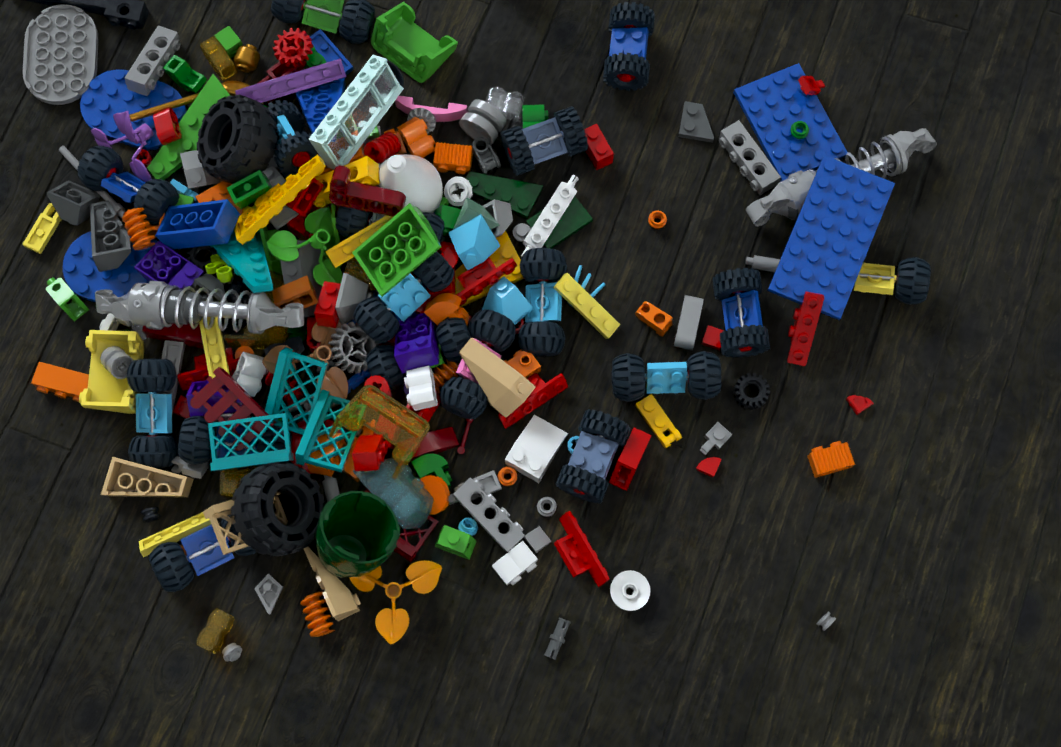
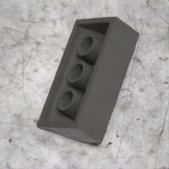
M297 240L296 245H299L307 240ZM307 244L297 248L299 256L294 261H281L284 285L307 275L315 289L317 299H319L322 287L314 280L313 269L316 265L320 264V249H315L311 244ZM317 304L304 309V319L315 317L314 311Z

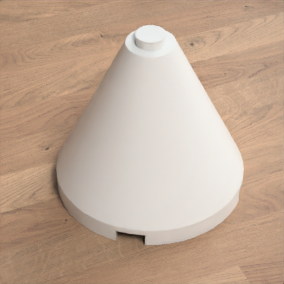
M404 154L393 155L379 165V184L375 185L376 187L402 192L406 196L405 207L411 203L420 209L422 213L434 214L442 200L443 185L437 169L429 161L416 155Z

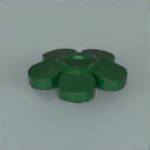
M307 327L288 328L289 338L301 337L303 342L306 340Z

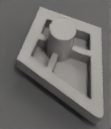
M267 574L255 587V591L270 615L283 586L271 575Z

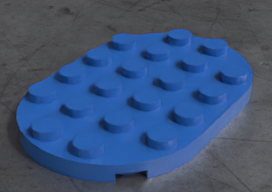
M111 70L98 75L90 81V87H86L81 96L80 109L85 122L91 129H100L107 138L116 140L125 136V134L120 132L113 118L114 114L129 111L130 115L181 99L182 96L176 89L160 81L156 82L155 89L151 90L148 96L127 89L125 76L129 71ZM186 105L173 109L178 123L187 112ZM153 115L131 121L133 130L145 123L153 131V136L146 140L147 145L142 149L156 150L158 147L163 146L156 133ZM129 139L120 141V143L137 149L141 145L140 143L135 144Z
M91 231L87 232L70 245L64 256L63 275L65 281L78 296L89 301L96 302L95 292L104 289L112 290L113 294L121 297L126 295L134 284L149 283L134 269V266L153 246L138 251L133 249L134 243H131V253L117 269L99 272L92 258ZM155 239L151 240V243L156 244L158 242Z

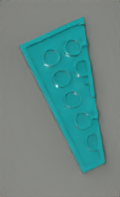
M234 230L228 244L210 245L211 248L214 247L217 250V254L222 260L234 269V273L243 278V282L253 293L273 290V283L259 230L251 241H246L243 245L237 241Z

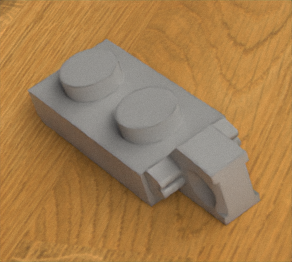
M494 470L476 477L483 485L481 489L486 494L502 489ZM463 483L459 484L458 487L454 488V491H456ZM474 493L471 496V502L481 498V496ZM452 494L448 496L449 505L458 502Z

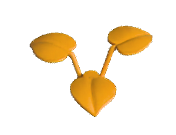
M432 561L414 562L406 570V576L410 581L401 585L396 582H391L387 585L378 581L382 575L381 566L361 577L349 578L352 584L363 592L373 590L375 583L385 588L386 595L392 601V610L389 608L382 609L376 616L375 624L378 632L389 644H394L402 638L409 626L407 611L404 609L395 610V599L400 597L402 588L411 584L417 593L426 594L431 592L438 583L442 567Z

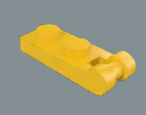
M652 394L635 404L664 448L671 446L670 443L673 441H678L682 438L680 432L674 427ZM668 430L670 435L666 437L663 433Z

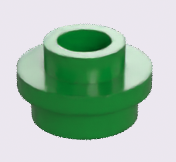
M803 121L793 123L790 128L791 135L796 139H804L809 133L808 125Z

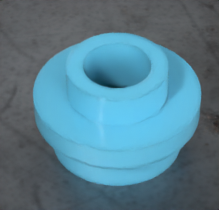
M464 518L459 523L458 530L473 536L478 530L477 522L472 518Z

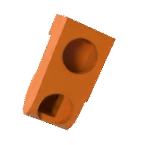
M644 301L635 312L639 320L656 330V333L662 337L673 324V318L647 301Z

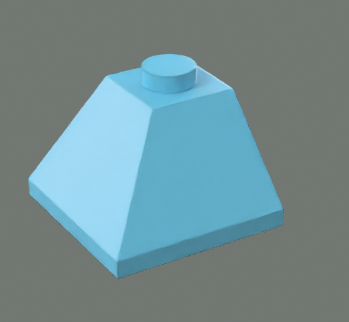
M482 214L449 232L455 250L467 270L484 262L500 247L498 240Z
M503 276L489 289L482 310L487 309L501 313L511 319L514 325H516L533 310V306L519 289Z

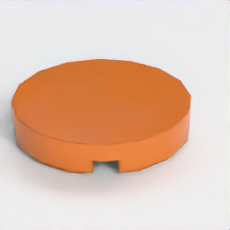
M428 475L418 480L414 489V499L417 506L423 512L435 515L444 511L449 505L448 496H450V491L442 478Z

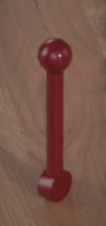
M466 419L467 424L461 446L457 449L460 455L465 453L466 438L470 424L474 419Z

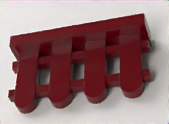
M221 366L213 372L216 375L214 378L209 376L206 379L209 383L199 392L195 390L191 393L194 397L191 399L190 405L195 409L204 406L208 410L204 415V419L208 423L215 422L216 420L219 422L226 421L221 415L231 405L237 411L227 421L252 418L250 416L252 413L256 417L269 415ZM226 385L229 391L226 392L222 386ZM218 391L223 397L212 407L207 401ZM238 399L243 403L242 406L236 402ZM274 420L270 426L273 427L277 422ZM256 421L251 428L259 434L266 425ZM236 424L232 431L240 437L241 435L235 430L240 424ZM221 426L218 430L219 435L223 437L226 433V430ZM248 431L243 440L249 444L256 436ZM240 442L235 451H241L244 448L248 449V447Z

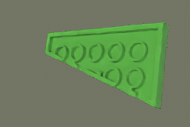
M212 74L180 120L181 139L163 145L147 167L155 179L165 180L183 166L180 153L197 150L199 128H201L202 120L209 112L210 107L218 103L219 99L231 96L214 74Z

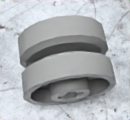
M480 99L472 101L468 107V112L459 121L460 127L467 135L474 140L477 137H484L490 145L495 142L498 132L502 131L507 123L505 116L496 107Z

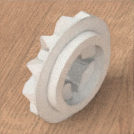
M453 177L446 183L444 195L451 205L463 206L465 199H470L473 195V187L469 180L463 177ZM457 187H459V189H465L463 192H461V196H459L458 194H453L455 193V191H457Z

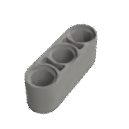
M685 295L674 347L693 350L704 299Z

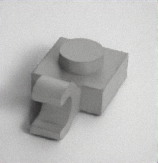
M717 422L704 436L708 441L701 447L700 451L706 455L714 446L719 450L732 434Z
M175 457L172 460L173 464H177L171 469L173 473H180L182 471L183 475L201 479L208 469V462L194 465L185 462L180 457Z

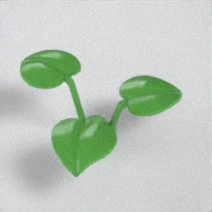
M330 207L317 209L305 218V229L313 234L307 241L296 245V237L291 232L282 230L273 234L266 242L271 254L285 262L297 259L299 256L297 248L307 244H311L315 249H321L320 264L316 265L313 269L314 280L321 287L324 281L341 283L343 275L340 267L335 268L329 258L323 262V255L326 250L325 245L334 234Z

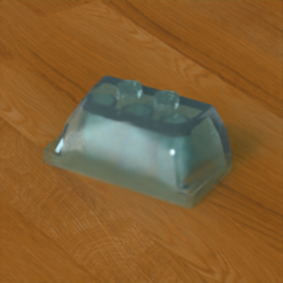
M391 457L381 462L379 470H353L354 474L372 494L380 497L389 505L403 529L420 528L425 523L432 510L434 499L424 488V483L412 475V470L409 466L402 463L398 458Z

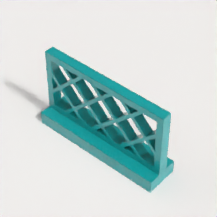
M287 347L281 350L265 411L269 415L285 411L290 420L288 421L289 430L303 435L305 429L299 428L295 421L303 417L306 424H308L321 392L328 363L295 353L293 349ZM293 358L300 360L303 368L296 371L292 365ZM312 365L322 367L320 374L315 377L309 369ZM305 369L310 379L303 383L297 373ZM294 375L299 385L291 389L287 380ZM312 381L316 391L309 395L304 385ZM301 387L306 397L298 401L293 391ZM289 393L294 403L286 406L283 396ZM305 400H308L311 405V410L304 412L300 405ZM296 405L301 415L293 418L288 409ZM278 418L275 419L277 422L275 426L283 427V422L278 421Z
M322 389L295 453L296 464L304 466L305 463L342 473L365 415L367 405L331 396L330 391ZM333 402L340 404L342 408L333 412L330 407ZM353 408L361 410L358 415L353 417L349 413V410ZM345 412L349 419L339 422L336 416ZM333 418L336 424L326 428L324 421ZM352 423L354 429L345 433L342 426ZM339 428L342 435L332 438L329 432ZM326 434L329 440L320 444L317 440L318 437ZM345 439L348 443L347 446L339 449L336 442ZM332 444L336 451L326 455L323 448ZM320 450L323 457L318 459L310 457L311 453ZM339 455L341 459L339 465L332 464L329 461L330 458Z
M287 413L208 423L212 455L211 471L294 461V454L291 452ZM282 418L283 427L278 432L270 425L275 419ZM256 421L266 425L260 434L251 428ZM236 424H242L246 428L240 437L232 431ZM221 426L226 430L221 439L215 436L214 427ZM268 428L276 433V436L270 443L262 437ZM248 431L257 436L251 446L243 440ZM229 433L238 439L232 448L223 442ZM278 437L285 441L286 449L278 450L273 446ZM259 440L268 445L261 453L253 448ZM240 442L248 447L244 455H239L234 451ZM220 445L229 450L223 458L217 457V449Z

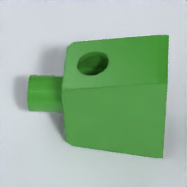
M52 277L47 281L48 287H46V291L74 322L89 310L62 278ZM70 299L73 300L72 303L67 304Z
M444 525L435 547L470 560L477 541L468 533Z

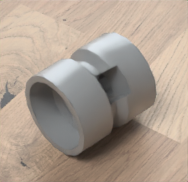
M110 346L102 352L100 357L103 367L115 378H127V370L133 359L118 346Z

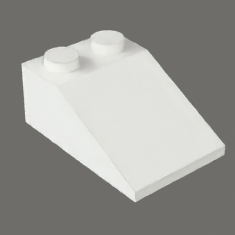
M534 415L506 456L505 464L539 483L568 433Z

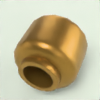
M247 44L238 48L234 57L237 69L246 73L256 69L260 60V54L256 51L257 48L255 46Z

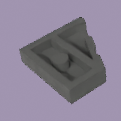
M684 102L678 137L713 143L714 136L703 104Z

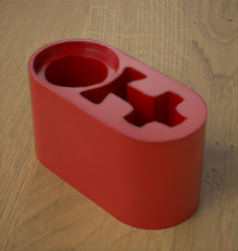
M171 107L153 114L156 133L162 145L181 139L178 119Z

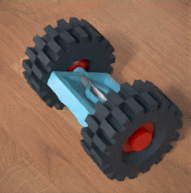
M276 100V104L268 103V109L274 116L278 130L276 131L278 138L275 145L278 150H274V155L276 156L274 160L284 177H287L290 174L296 175L299 168L318 153L309 141L312 134H307L303 129L306 128L305 120L297 107L286 100H283L282 103L280 100Z

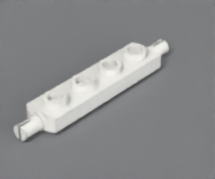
M572 175L568 183H560L523 241L526 249L521 257L529 249L542 248L577 193L574 186L579 180L578 177L575 178V175Z

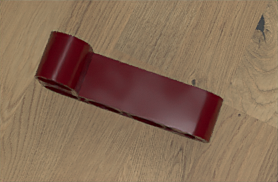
M345 166L335 167L329 191V200L333 204L393 217L405 207L406 196L402 192L351 182V171Z

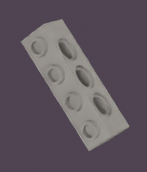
M157 26L125 76L128 90L148 96L151 90L155 89L156 82L164 74L163 67L181 46L178 32Z
M738 120L721 130L719 135L720 145L729 152L730 159L737 163L741 174L748 178L751 188L757 191L759 195H762L777 186L781 176L742 123ZM734 143H740L741 146H736ZM744 157H750L752 160L748 161ZM754 171H760L762 175H757Z
M470 477L452 495L505 552H509L525 536L522 533L524 529L518 522L513 523L508 518L510 514L503 507L500 509L495 504L497 500L490 493L486 494L481 489L483 485L476 478L472 480ZM474 493L481 496V502L478 505L471 502V496ZM487 508H492L495 512L492 519L485 517L484 513ZM502 522L508 525V531L505 534L500 533L498 530V526Z

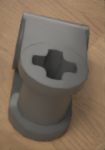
M477 137L473 141V154L482 173L487 174V171L500 168V161L488 140L484 137ZM478 146H484L485 149H484V150H478L477 147H478Z

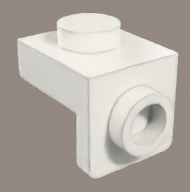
M110 313L106 319L102 320L99 328L100 330L116 331L119 324L130 327L131 323L129 321H122Z

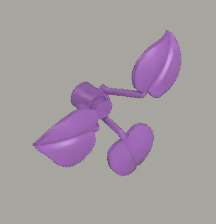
M129 111L116 113L113 116L116 126L125 136L108 141L105 133L100 129H91L98 146L111 148L110 145L125 139H129L135 144L140 143L141 145L131 158L130 167L134 175L142 181L152 180L145 165L136 159L142 148L147 145L146 140L153 136V131L147 124L144 123L133 130Z

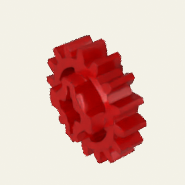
M290 28L288 33L283 30L284 35L278 34L279 40H274L276 45L273 47L274 55L281 64L285 63L287 67L291 64L296 67L297 63L303 65L302 60H309L307 55L313 54L311 49L314 46L310 36L307 35L306 31L301 32L299 28L296 31Z

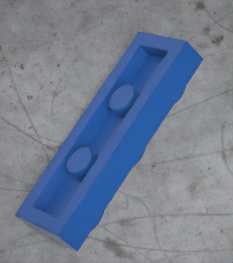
M321 29L310 36L316 52L325 58L326 63L341 59L346 75L354 70L351 63Z

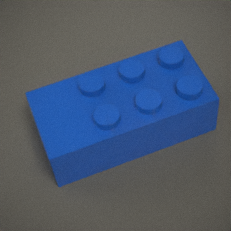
M228 199L169 206L155 236L170 249L228 244L240 213Z

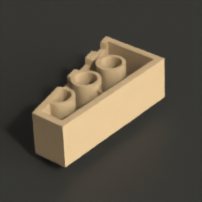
M112 457L101 495L113 497H188L194 479Z

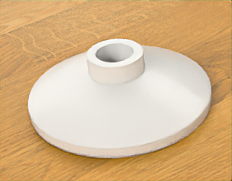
M631 570L619 573L611 583V598L623 610H638L649 599L650 585L641 573ZM627 588L633 589L632 595L626 593Z

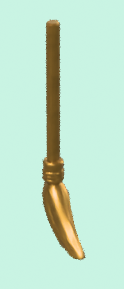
M226 81L222 83L231 96L236 95L235 90L250 86L239 81ZM199 93L130 114V120L133 122L152 116L170 107L174 109L193 103Z

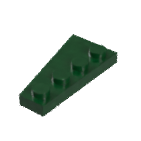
M470 171L465 178L469 180L473 187V195L488 202L495 199L510 203L512 213L528 219L543 190V185Z

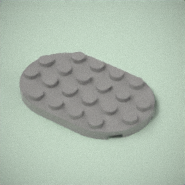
M55 5L41 11L42 14L35 20L32 19L26 29L23 79L27 88L37 99L48 104L62 105L80 99L82 94L90 87L89 83L97 75L98 30L92 18L82 9L72 5Z

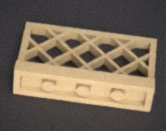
M277 491L273 499L276 508L275 515L282 524L286 525L288 520L278 497L281 493ZM233 500L212 505L203 511L205 519H210L223 555L250 547L243 542L240 532L238 535L229 532L231 524L236 523L234 516H228L231 515V507L234 506ZM222 518L228 521L226 529L219 526L217 519ZM227 536L235 540L234 546L228 548L225 539Z

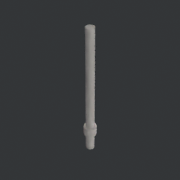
M61 146L59 151L77 170L79 161L65 146ZM96 191L105 201L109 200L117 216L122 219L125 208L120 203H117L107 191Z

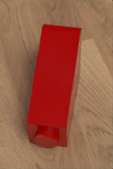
M633 428L617 461L609 482L610 484L627 491L652 435Z

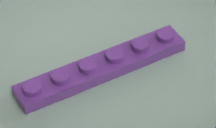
M337 59L235 90L236 95H242L263 103L344 78L346 74L341 59Z

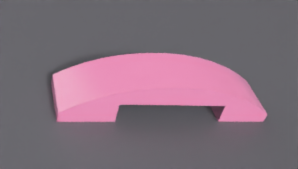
M398 96L395 100L396 107L402 112L409 115L410 111L415 108H424L434 115L436 122L459 120L468 112L467 105L449 103L448 109L414 105L412 97Z

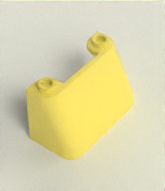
M89 330V336L86 337L85 345L91 352L88 388H85L79 395L81 406L90 409L136 414L135 394L140 392L133 391L130 388L127 378H115L103 367L100 357L106 348L118 346L133 360L143 359V339L136 331Z

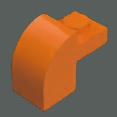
M452 293L437 295L427 303L424 313L436 325L447 317L463 318L467 325L470 317L468 312L460 307L462 299Z

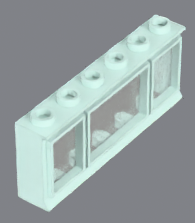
M376 55L371 56L310 136L309 141L328 168L334 170L335 167L344 166L350 162L404 88L397 81L386 58Z

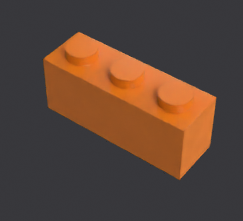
M39 362L31 383L37 387L36 390L48 394V391L54 392V395L66 398V396L73 397L74 401L79 402L80 392L88 388L89 374Z

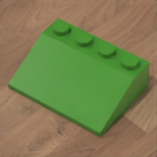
M409 203L352 253L379 294L383 297L440 249L441 245L421 210Z

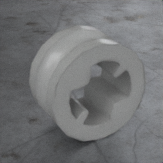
M829 611L816 623L818 626H822L823 631L836 620L835 617L830 616L831 613Z

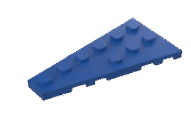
M345 78L295 92L312 134L344 93ZM336 135L330 142H335Z

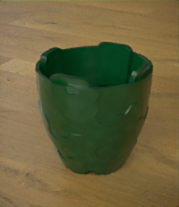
M363 491L341 493L331 501H328L321 512L316 531V547L319 558L324 567L334 576L340 578L361 577L375 570L389 558L397 546L396 543L400 537V526L392 509L380 497Z

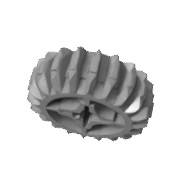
M349 322L348 325L346 323L342 324L341 328L335 329L336 333L331 335L333 340L328 343L333 346L331 352L334 355L331 359H337L335 365H341L342 371L347 369L348 373H353L354 371L356 374L360 373L361 369L367 371V354L380 344L375 343L357 323ZM348 333L357 334L358 336H360V338L355 339L353 336L350 337ZM354 344H357V345L355 346V347H356V349H355L356 351L351 352V351L353 350V347H354L353 345H354ZM351 356H354L356 359H359L361 362H360V363L353 362V361L349 360L348 358L351 357Z

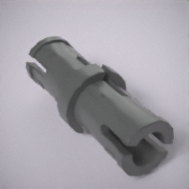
M559 617L554 633L549 637L551 640L544 656L556 660L562 643H565L564 637L571 624L570 621Z

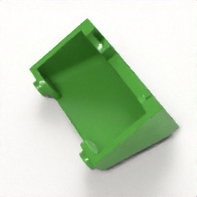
M402 2L376 18L371 44L377 52L393 62L398 68L417 82L423 83L456 50L458 42L448 35L442 37L439 42L414 23V10L408 4Z

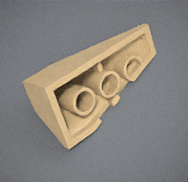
M470 338L459 352L468 369L473 373L483 389L490 405L505 418L524 403L535 389V386L522 374L473 338Z
M309 547L304 548L310 565L317 574V582L321 589L324 590L322 594L332 616L337 621H340L360 611L358 605L361 602L357 594H352L337 576L331 574Z

